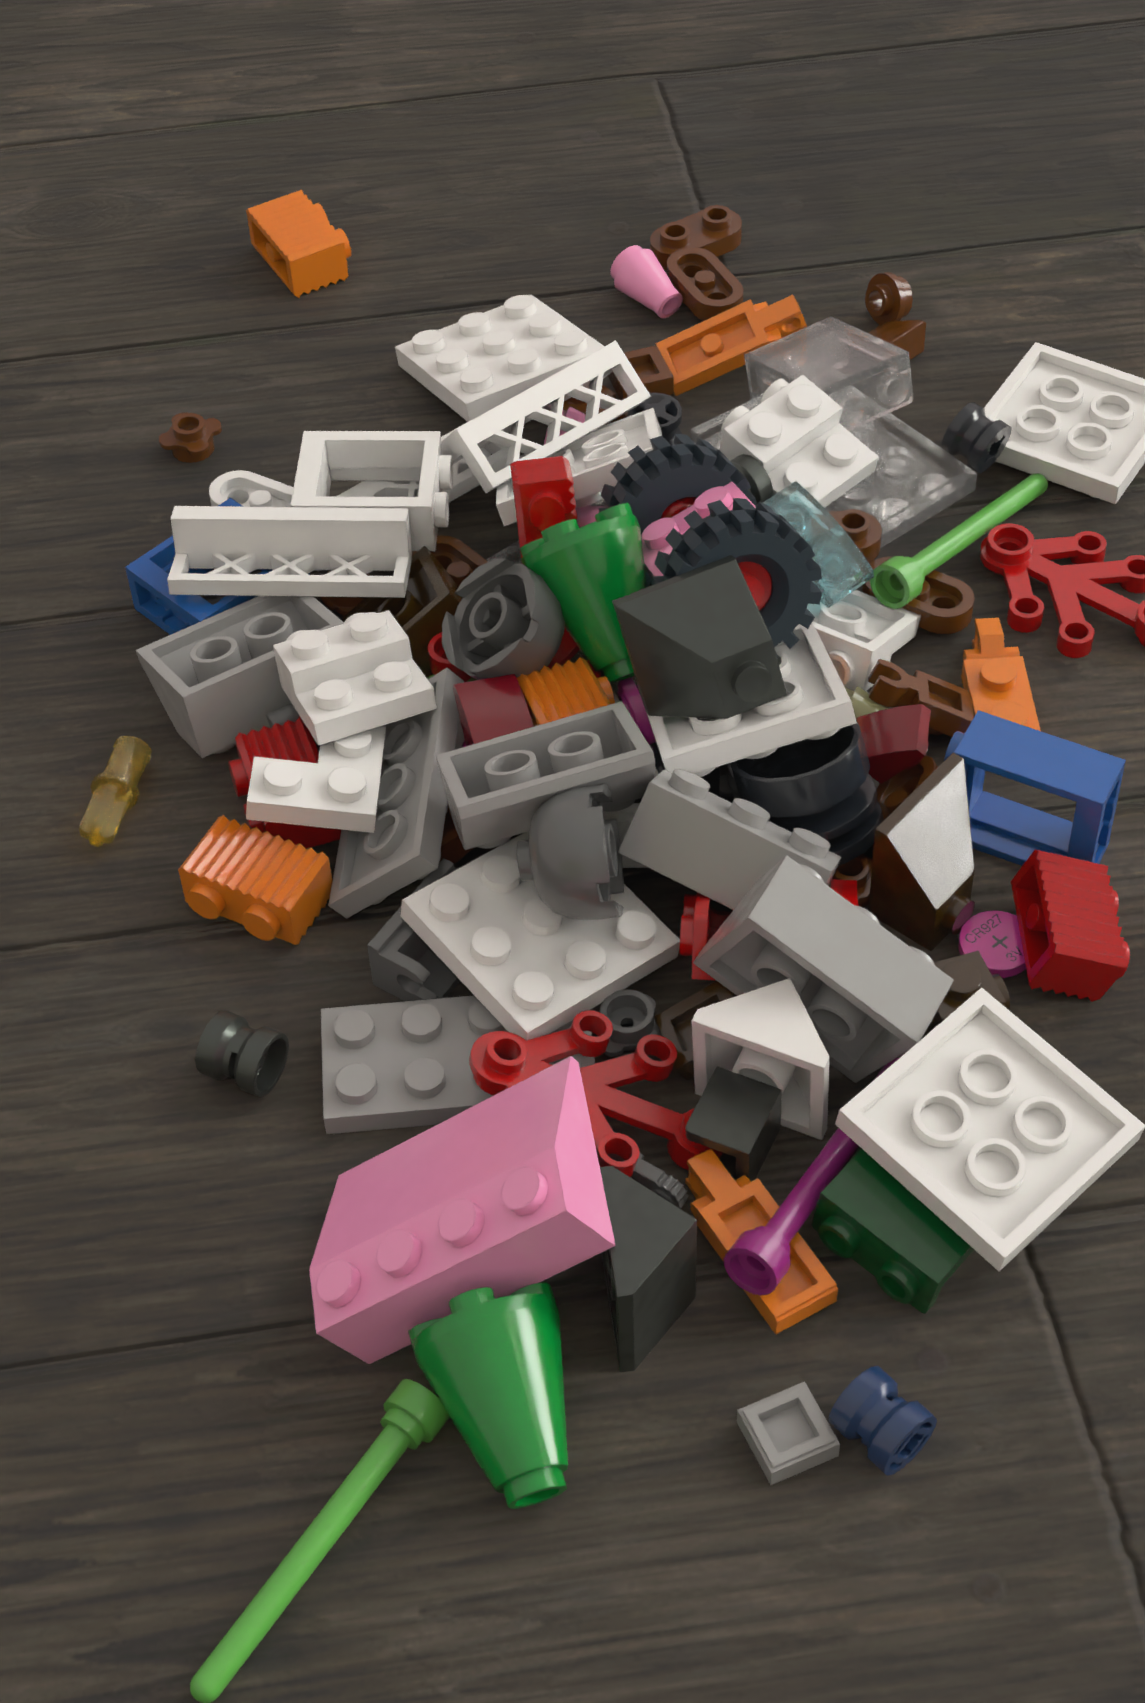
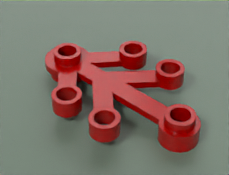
M1011 523L994 527L982 541L980 547L982 563L989 570L1003 575L1010 598L1007 623L1012 629L1018 632L1029 633L1039 629L1042 624L1044 603L1032 593L1029 576L1048 586L1060 624L1056 646L1058 651L1064 656L1082 658L1087 656L1092 650L1095 631L1093 626L1085 621L1079 601L1134 627L1139 642L1145 647V600L1138 604L1100 585L1119 583L1128 592L1145 593V556L1132 555L1124 560L1104 562L1107 542L1099 533L1083 531L1070 537L1034 540L1033 534L1027 528ZM1070 557L1073 565L1061 566L1050 560Z
M585 1010L574 1017L570 1029L525 1040L511 1032H489L474 1042L469 1056V1066L476 1084L483 1091L494 1096L552 1066V1064H549L551 1062L576 1054L586 1057L602 1055L608 1047L613 1032V1025L604 1014L593 1010ZM583 1031L593 1032L598 1037L589 1036L585 1034ZM655 1034L646 1035L639 1040L635 1053L580 1068L600 1167L613 1166L631 1177L640 1154L636 1142L625 1134L614 1133L604 1115L667 1138V1149L670 1157L677 1165L686 1170H689L687 1160L712 1149L686 1138V1124L695 1108L680 1114L615 1089L644 1079L658 1082L669 1077L677 1058V1049L666 1037ZM647 1055L656 1056L662 1061L652 1060ZM712 1149L720 1160L723 1152ZM607 1154H617L625 1161H615Z

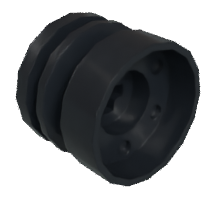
M858 722L840 728L834 735L824 739H805L779 747L775 752L763 758H744L730 763L741 799L750 801L765 809L770 814L768 821L790 832H793L794 828H802L827 840L831 845L829 851L841 856L838 866L862 855L874 844L876 828L884 821V817L877 799L878 794L872 777L868 774L870 763Z

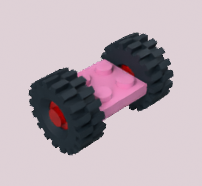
M674 434V445H670L663 436L650 439L652 451L645 453L637 445L627 452L634 462L627 468L619 462L614 466L611 474L618 482L615 487L604 484L600 496L609 507L599 508V512L619 504H630L633 515L636 516L641 530L646 586L648 587L650 583L655 585L732 555L739 565L772 638L774 647L783 641L791 649L799 641L793 630L798 624L809 629L815 618L807 609L808 603L820 605L822 591L813 583V581L821 580L822 574L820 566L812 558L816 554L811 546L781 514L777 515L768 505L761 502L756 503V498L748 490L751 488V485L746 477L719 449L716 450L708 441L698 437L695 444L685 434Z

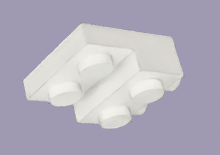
M803 374L791 383H788L783 378L776 380L767 388L758 406L752 410H748L743 405L735 408L727 416L721 428L723 435L719 450L730 461L742 454L750 455L759 461L771 479L773 498L770 504L782 515L820 512L875 472L879 459L878 455L839 423L843 408Z
M822 577L821 580L813 581L822 591L820 605L808 603L807 609L815 617L813 624L844 687L854 691L859 686L867 691L873 686V684L868 682V677L878 659L890 662L892 654L916 636L921 615L903 608L892 609L886 607L871 595Z
M389 610L381 613H356L347 618L344 624L324 630H299L292 633L286 641L273 645L281 687L318 745L437 709L434 688L412 659L409 637Z

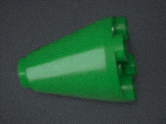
M629 503L619 504L595 515V522L580 528L576 519L553 525L541 532L543 538L532 541L520 548L523 556L521 558L523 565L540 575L560 602L566 630L596 672L602 671L610 684L635 676L612 601L647 588L641 530Z
M532 1284L516 1290L509 1296L496 1299L492 1288L489 1287L473 1289L455 1296L449 1301L452 1314L423 1322L408 1331L417 1364L495 1492L504 1493L508 1508H524L560 1495L567 1489L563 1472L568 1469L560 1318L550 1284Z

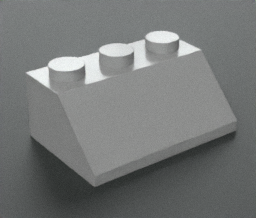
M258 596L136 650V653L177 733L201 758H204L210 754L222 753L233 748L236 745L235 737L239 732L247 735L251 729L259 732L263 726L270 728L266 714L291 704V701L281 687L273 649L274 644L286 641L292 633L299 630H324L344 624V622L313 596Z
M622 701L435 755L452 820L464 850L474 847H498L508 842L512 836L530 831L531 818L542 803L558 793L575 788L607 784L613 802L600 803L603 811L614 812L628 808L635 800L643 798L649 782L654 779L655 773L653 750Z
M675 769L673 773L663 770L649 782L618 850V853L732 910L736 908L756 881L786 855L798 864L806 865L815 870L828 886L841 860V856L829 851L830 843L821 836L802 828H794L793 832H790L768 821L770 814L762 807L739 798H735L731 803L709 792L710 784L703 778L681 769Z
M787 855L756 881L693 962L737 996L791 978L830 1057L829 1064L854 1083H857L910 1050L922 1039L954 981L937 968L933 960L926 953L905 944L882 927L878 919L870 911L850 903L826 885L822 877L815 870L806 865L798 864Z

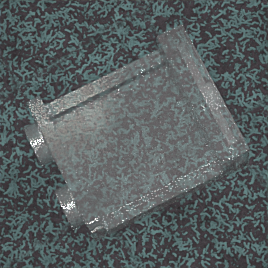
M832 316L744 354L752 404L758 406L767 388L776 380L783 378L788 383H791L803 374L843 408L839 423L848 431L906 406L914 399L909 352Z

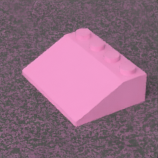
M570 1056L338 1176L309 1268L316 1334L364 1362L371 1364L411 1345L408 1334L411 1328L423 1322L452 1314L449 1301L459 1294L477 1288L489 1287L492 1288L495 1299L509 1296L518 1289L542 1282L615 1246L578 1061Z

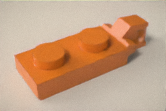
M794 295L788 296L769 306L767 302L753 305L750 299L656 343V346L674 377V393L678 396L773 352V349L776 350L784 344L783 340L807 328Z
M999 618L975 619V638L972 639L973 649L964 650L961 673L963 687L970 691L974 716L979 710L1041 731L1023 656H1020L1018 647H1004V633Z
M709 1149L687 1160L689 1171L686 1184L696 1198L695 1201L691 1202L690 1210L695 1219H697V1226L724 1262L726 1253L740 1234L746 1230H754L756 1227L766 1226L779 1206L758 1178L751 1181L746 1175H743L734 1180L714 1151ZM798 1232L789 1243L790 1268L775 1290L767 1295H756L744 1290L775 1335L837 1301L839 1289L836 1282Z

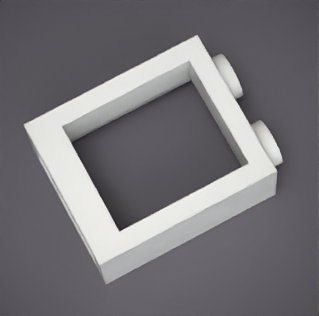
M304 431L290 507L409 508L412 551H419L424 546L430 551H436L438 527H448L449 522L448 492L442 491L443 489H452L453 487L452 455H442L440 431ZM331 481H420L418 497H329Z

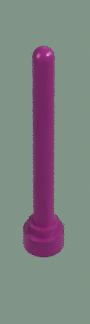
M895 1058L894 1060L884 1065L875 1077V1079L879 1075H881L886 1069H888L893 1063H895L899 1058ZM837 1128L766 1226H759L754 1230H746L741 1233L724 1257L725 1269L730 1278L742 1289L756 1295L770 1294L789 1270V1243L817 1206L820 1193L847 1165L860 1147L840 1128Z

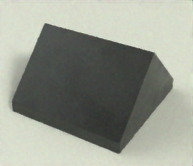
M613 1166L600 1167L615 1246L601 1254L621 1373L635 1371L696 1298L697 1219Z

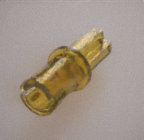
M126 735L116 739L113 745L114 749L103 773L96 775L91 783L90 788L93 796L79 825L80 836L88 839L92 846L101 847L103 843L114 841L127 809L134 807L140 796L137 786L146 765L150 762L152 751L147 743L134 736Z

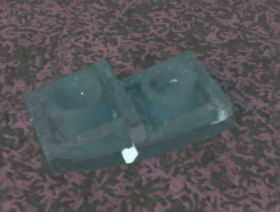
M797 481L763 502V504L770 506L777 515L781 514L804 538L816 554L812 558L821 568L822 579L813 581V583L822 591L820 601L827 608H830L874 578L873 568L853 540L831 514Z

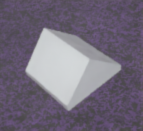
M791 978L697 1009L692 1019L695 1094L702 1096L717 1066L782 1089L780 1125L822 1140L827 1131L830 1057Z

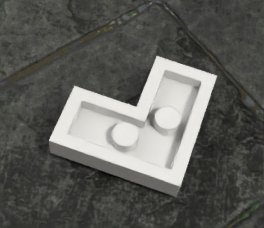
M386 726L376 727L320 745L318 763L254 756L247 797L246 819L374 833Z

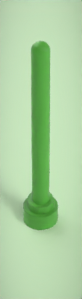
M1039 473L1030 475L912 558L893 556L876 567L870 577V585L875 597L883 605L892 609H899L905 606L921 593L925 576L1042 495L1048 487L1046 477Z
M403 1379L383 1405L386 1414L380 1421L384 1428L193 1676L190 1682V1692L196 1701L211 1703L220 1696L406 1449H417L421 1442H431L447 1422L450 1416L440 1399L429 1389L413 1380Z

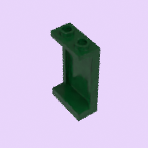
M863 1149L853 1157L820 1193L811 1223L812 1227L818 1232L822 1242L833 1253L843 1258H852L876 1277L879 1286L888 1296L900 1303L911 1304L923 1314H926L935 1304L942 1286L974 1250Z

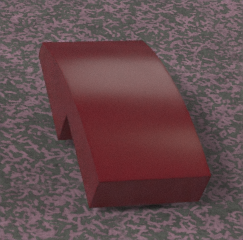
M515 674L454 684L453 691L466 746L534 727Z
M923 704L907 705L880 710L856 718L862 732L870 763L868 774L873 779L882 784L904 769H912L926 756L930 709Z

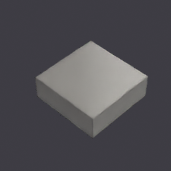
M805 1381L737 1410V1424L770 1485L839 1456L840 1443Z

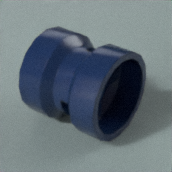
M873 1366L857 1376L841 1393L831 1409L828 1422L848 1440L862 1438L861 1442L867 1447V1458L889 1476L904 1468L920 1452L931 1437L936 1427L937 1418L918 1401L907 1402L902 1397H898V1384L879 1366Z

